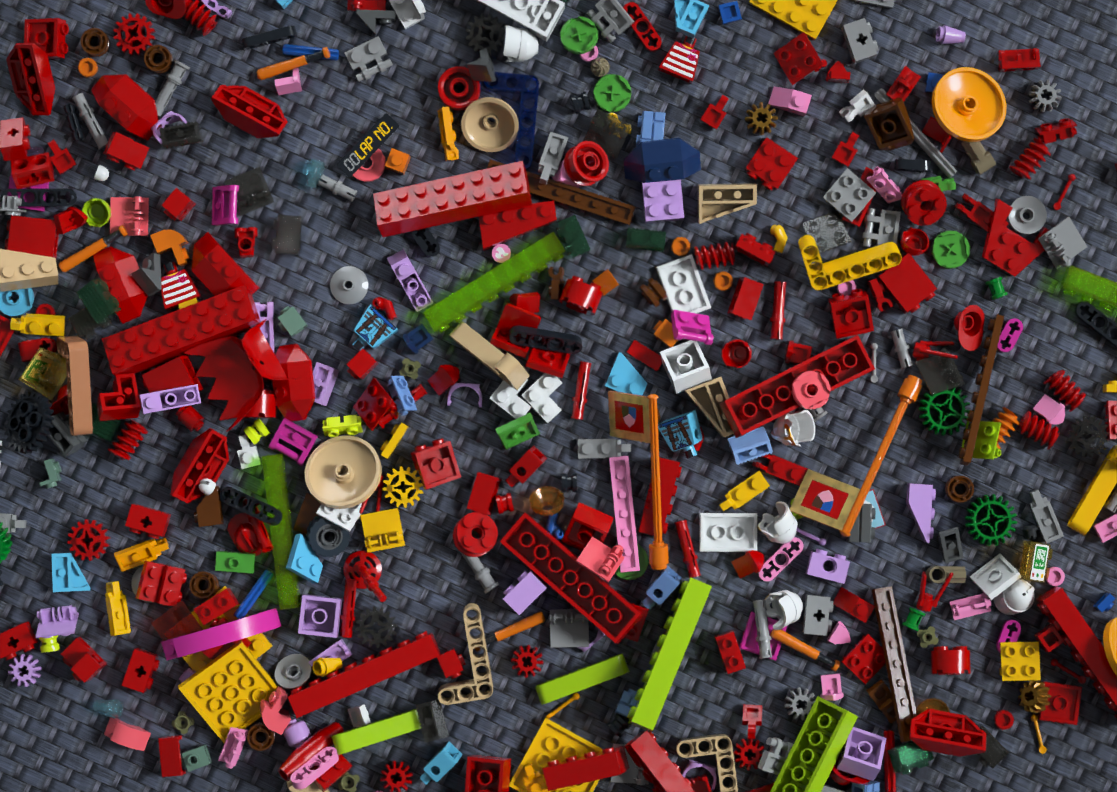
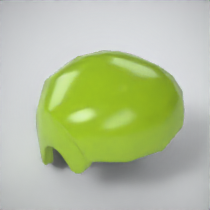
M92 198L84 203L82 212L87 215L86 223L89 226L100 228L108 223L111 217V208L106 201Z

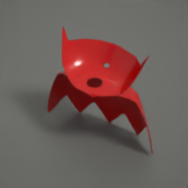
M267 319L248 330L242 340L234 336L220 338L197 345L184 352V354L206 357L196 373V377L216 378L208 399L228 401L219 420L237 418L226 432L238 424L262 396L264 391L263 377L271 380H290L287 379L280 362L260 330V327ZM242 394H253V395H252L250 398L247 399V398H245Z

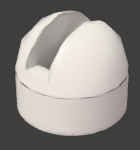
M99 165L94 179L105 181L109 177V171L106 167Z
M208 478L202 479L199 484L200 491L205 495H210L216 487V483Z

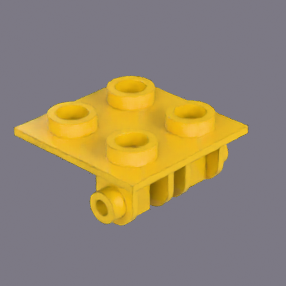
M398 508L360 515L367 553L405 546Z
M1000 642L1001 668L999 672L1000 676H1002V681L1041 680L1039 642Z

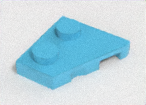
M674 0L676 31L694 38L708 11L709 5L698 0Z
M619 352L605 387L617 392L643 395L648 383L626 357Z
M296 534L286 569L313 584L318 583L323 565L304 536Z
M71 553L51 554L53 592L90 591V586Z

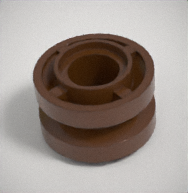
M90 28L82 34L81 46L90 56L100 57L109 50L110 40L102 30ZM94 38H99V45L92 47L91 41Z
M153 45L146 50L144 62L152 72L162 74L172 67L173 57L166 47ZM157 55H162L163 61L155 64L154 58Z
M650 278L647 280V286L642 284L639 288L644 298L657 308L660 305L659 300L665 301L668 297L663 287L656 280Z
M953 476L947 481L945 492L947 497L954 502H966L973 496L974 485L966 476ZM959 483L964 486V492L960 495L955 491V487Z
M198 572L190 580V590L198 598L209 599L219 591V580L212 573ZM204 580H206L208 582V588L203 591L201 589V583Z
M264 722L252 726L247 734L249 745L258 751L268 749L276 738L275 732L267 728ZM257 732H264L266 740L259 741L256 736Z

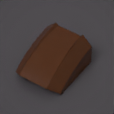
M902 98L876 104L865 113L864 117L880 150H894L910 145L914 141L911 122Z

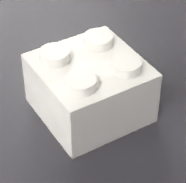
M689 340L660 352L663 366L676 394L712 380L709 365L697 341Z

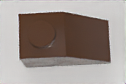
M216 486L210 495L205 496L196 508L197 512H194L195 524L198 523L199 527L224 524L219 486Z

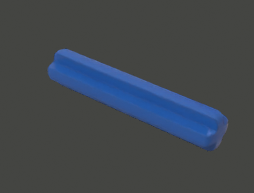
M284 44L282 49L284 55L307 56L322 51V48L289 44ZM329 49L330 58L328 60H338L339 50Z
M265 570L234 613L237 619L246 616L272 579V572Z

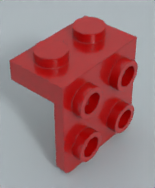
M507 303L490 343L497 348L525 358L530 347L511 343L509 330L516 325L538 328L541 317Z

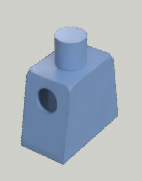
M667 565V568L663 569L646 591L648 596L643 600L642 604L650 610L656 603L661 605L680 584L682 577ZM656 589H660L662 593H658Z

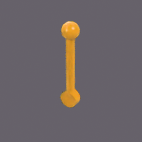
M574 693L569 700L546 715V718L550 719L572 701L578 700L580 698L579 693Z
M1033 714L1031 720L1034 722L1039 742L1038 751L1044 754L1046 747L1043 746L1037 722L1038 716Z

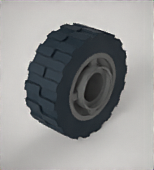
M315 516L307 527L306 538L316 554H320L323 557H333L334 555H339L348 546L350 532L321 516ZM326 532H333L330 538H324Z

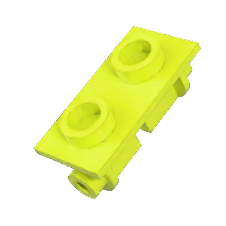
M357 414L344 416L343 423H340V416L329 417L323 420L322 428L325 436L337 437L343 434L356 435L363 432L362 420Z

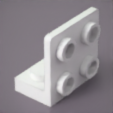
M389 0L405 30L425 19L424 13L426 10L421 0Z

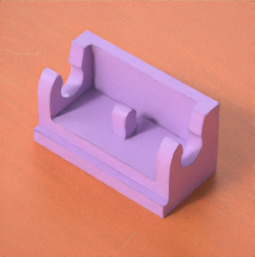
M316 362L313 370L314 402L327 406L340 370Z
M340 639L310 660L309 664L313 667V662L318 658L339 657L344 661L352 653L344 641Z

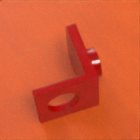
M933 117L929 118L922 130L923 134L942 143L941 153L952 137Z

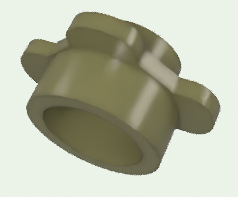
M405 358L402 361L403 367L400 370V375L416 379L418 377V369L421 367L420 362H413Z
M930 626L928 629L917 631L922 648L938 643L934 627Z
M180 711L178 717L172 721V727L180 730L182 734L188 733V728L194 725L195 720L192 717H188L185 711Z
M346 772L338 784L339 789L356 792V784L359 782L360 777L357 774L351 775Z

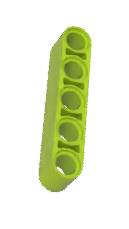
M622 653L536 685L535 689L541 705L630 671Z
M417 708L338 733L331 737L337 754L340 755L424 728L426 725L421 708Z

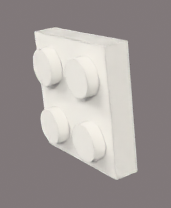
M1000 553L970 576L971 580L990 600L994 599L1022 577Z

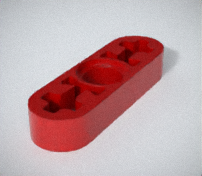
M629 2L625 4L623 8L626 12H628V7L631 9L635 8L634 13L638 18L639 15L642 17L637 19L631 25V28L644 47L650 52L658 51L662 40L636 3ZM639 22L647 24L648 29L645 32L637 30L636 26ZM650 31H652V34H650L652 40L657 39L656 47L648 45L650 42L648 37L643 39V36H646Z

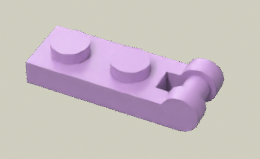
M254 302L260 321L262 322L267 319L260 327V330L274 352V302H267V304ZM267 311V317H261L260 313Z

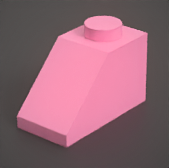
M773 87L768 104L775 108L805 116L812 95L794 89Z

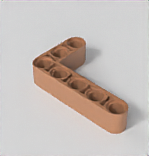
M78 336L57 337V352L66 358L70 433L72 436L92 434L88 344Z

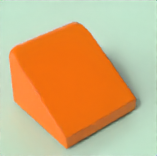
M609 269L592 280L593 283L601 286L600 291L603 292V296L619 286Z

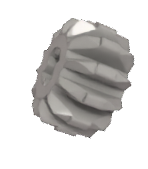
M1040 80L1038 81V86L1033 85L1031 87L1033 91L1029 92L1028 95L1034 98L1029 100V103H1036L1033 107L1035 110L1040 106V112L1043 113L1045 109L1051 112L1052 106L1055 108L1059 106L1056 101H1060L1062 97L1056 94L1060 93L1061 89H1054L1057 85L1056 83L1050 86V80H1046L1045 83ZM1048 94L1049 97L1046 99L1042 98L1041 95Z
M798 687L797 694L793 690L790 691V694L793 696L792 698L785 697L790 703L784 704V707L791 708L787 713L788 715L794 713L793 718L795 720L799 714L801 720H805L804 714L808 716L812 708L811 705L815 702V700H811L815 696L814 693H810L807 696L809 691L807 688L804 689L802 694L801 688ZM798 700H805L806 703H803L805 705L804 708L796 707Z

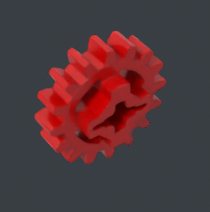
M129 13L128 19L122 16L123 22H116L119 28L113 29L117 33L113 38L114 40H119L116 45L122 47L124 53L129 50L130 55H133L134 51H136L137 55H140V50L146 52L147 46H153L150 40H155L156 38L151 34L156 31L154 28H150L153 25L151 21L146 23L147 17L144 16L140 19L138 13L135 17ZM136 22L134 25L128 26V24ZM144 27L147 31L146 37H144L143 35ZM123 32H125V35H126L125 42L123 41V38H122V33H123ZM137 32L138 36H132L131 33ZM142 43V44L139 45V46L133 47L134 44Z
M85 519L84 524L81 521L77 522L78 528L72 526L74 533H68L72 540L67 541V543L73 545L69 550L76 551L75 557L82 555L81 560H85L88 557L89 561H93V556L99 559L100 552L106 553L104 547L110 546V544L106 543L110 536H105L108 529L102 530L103 524L96 525V520H93L91 524L89 519ZM92 528L96 529L100 535L97 536ZM83 529V534L80 538H77L78 533ZM88 535L89 538H93V542H90V545L88 542H85V538H88ZM101 542L99 548L94 552L97 543ZM78 545L83 546L85 548V552L82 551L78 547Z

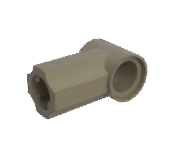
M963 141L961 143L971 159L972 167L978 175L983 174L996 165L994 158L984 149L980 141Z
M930 566L926 570V578L931 583H944L952 572L953 577L949 583H965V566ZM935 569L940 572V577L937 580L932 577V572Z

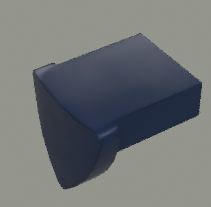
M423 324L410 333L403 335L405 343L415 354L419 353L418 350L434 340Z

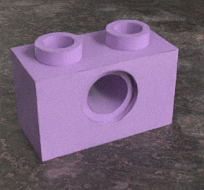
M816 549V552L811 551L805 574L845 583L850 561L846 560V556L835 554L834 557L827 555V551ZM827 560L833 563V568L830 571H825L823 568V564Z

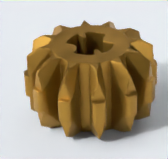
M760 102L759 109L753 104V111L747 110L746 113L751 117H746L745 121L751 122L747 125L748 129L753 126L755 127L752 132L753 134L758 129L760 130V135L764 134V129L767 133H770V127H776V124L772 121H776L778 117L771 116L776 110L772 109L769 112L770 104L763 108V103ZM757 115H760L761 117L765 116V123H763L762 121L758 122L757 119L759 116Z
M1037 680L1023 683L1024 688L1019 689L1021 695L1018 698L1022 699L1019 705L1024 706V710L1032 713L1046 710L1045 706L1050 705L1048 698L1052 697L1048 694L1050 688L1045 687V683L1038 682Z

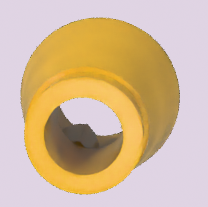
M339 657L318 658L313 662L314 673L321 677L342 668V660Z

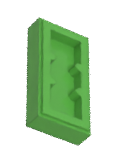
M216 551L215 571L254 573L255 553Z

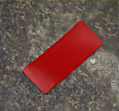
M637 340L633 341L627 351L628 354L655 371H658L662 365L661 356Z

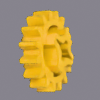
M400 466V471L398 472L395 468L392 469L394 474L387 473L389 480H383L387 487L382 489L388 491L385 498L391 497L390 504L396 501L397 507L403 503L404 508H407V503L409 502L413 506L414 499L420 500L418 494L424 493L420 490V487L423 486L422 483H419V480H421L420 476H415L417 474L416 470L411 473L410 467L404 471L403 467ZM406 474L410 475L415 482L410 483L406 479ZM399 475L398 482L395 485H391L392 480ZM402 481L406 485L413 486L407 488L405 493H402L401 489H394V487L400 486ZM412 489H416L415 494L408 499V493ZM392 492H398L401 495V500L397 499Z

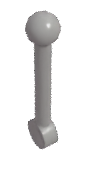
M872 343L870 347L872 349V364L875 370L872 371L870 381L876 383L878 381L876 376V349L878 345L877 343Z

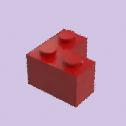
M112 132L103 154L107 155L106 159L115 163H119V161L124 162V167L135 171L136 168L141 169L149 147L135 142L133 139L120 133Z
M135 373L115 375L112 385L114 392L99 393L97 401L99 420L138 418L141 404Z
M77 637L61 653L64 657L62 659L64 663L69 667L73 666L71 668L74 672L72 675L79 682L83 681L85 683L92 680L107 665L81 637Z

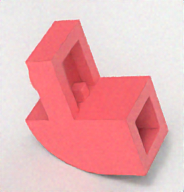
M278 686L276 691L271 693L269 702L264 699L261 700L260 713L266 727L282 735L291 721L289 711L282 708L288 698L286 690Z
M110 717L104 735L111 738L110 740L117 744L144 751L151 733L139 726L129 725L118 718Z

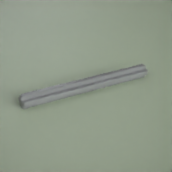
M882 88L874 94L880 103L892 100L886 96V92ZM910 119L915 142L948 178L954 176L957 170Z

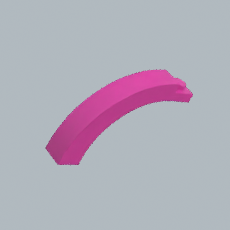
M277 608L161 643L166 660H171L281 627Z

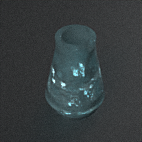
M310 159V162L307 163L306 186L317 187L326 169L324 167L325 162Z
M118 699L95 700L93 711L115 719L122 715L123 702H119Z

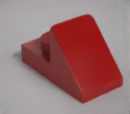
M843 587L840 588L833 600L835 606L864 623L867 622L875 608L872 604Z

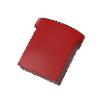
M837 61L829 69L825 80L827 82L848 83L850 72H847L843 64Z
M72 206L53 216L58 234H65L80 228L88 219L85 213Z
M538 292L510 295L509 299L512 305L531 313L539 312L540 294Z
M789 340L785 351V363L800 364L810 359L812 347Z
M440 365L438 367L439 370L427 380L438 395L443 394L458 381L459 369L457 367Z
M750 550L745 552V555L731 562L739 578L741 579L753 572L758 573L761 571L764 564V555L761 552Z

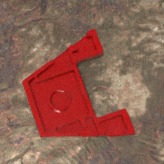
M996 198L993 217L990 220L992 222L989 233H987L982 258L1015 277L1044 251L1038 238L1048 232L1049 229L1042 227L1034 242H1029L1003 225L1013 207Z

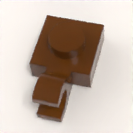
M549 267L548 273L553 278L551 285H549V295L552 300L559 301L564 289V268L559 267V273L555 275L554 268Z

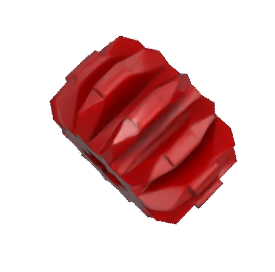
M527 645V651H524L523 647L520 646L521 654L517 651L513 652L518 658H511V662H518V664L513 665L512 669L514 670L519 667L517 675L525 671L524 677L527 678L528 671H530L534 677L535 672L533 669L541 671V668L536 664L541 665L544 663L542 660H537V658L542 657V653L535 655L537 647L531 652L530 645ZM523 657H531L532 664L530 666L529 664L527 666L523 665Z
M744 738L741 739L743 745L741 746L738 743L735 745L740 750L733 751L734 755L740 756L736 757L734 761H741L739 764L740 768H743L746 764V769L750 770L751 764H753V767L758 769L756 762H760L759 757H762L763 754L760 751L764 750L765 747L763 745L757 747L760 743L758 739L754 744H752L753 739H748V743H746ZM751 749L754 756L751 755L752 758H748L745 755V751L748 752L747 750Z
M394 760L392 762L393 768L387 763L385 765L387 770L381 771L386 776L380 778V781H387L383 787L387 788L390 785V792H393L394 788H397V792H401V787L406 791L408 786L405 783L412 784V780L407 777H412L413 773H406L410 766L408 765L403 769V761L397 766V762ZM396 772L400 773L399 777L402 776V779L394 781V777H392V775H395Z

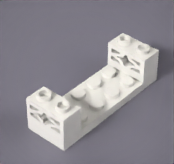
M477 0L529 28L532 34L546 42L565 9V3L560 0Z

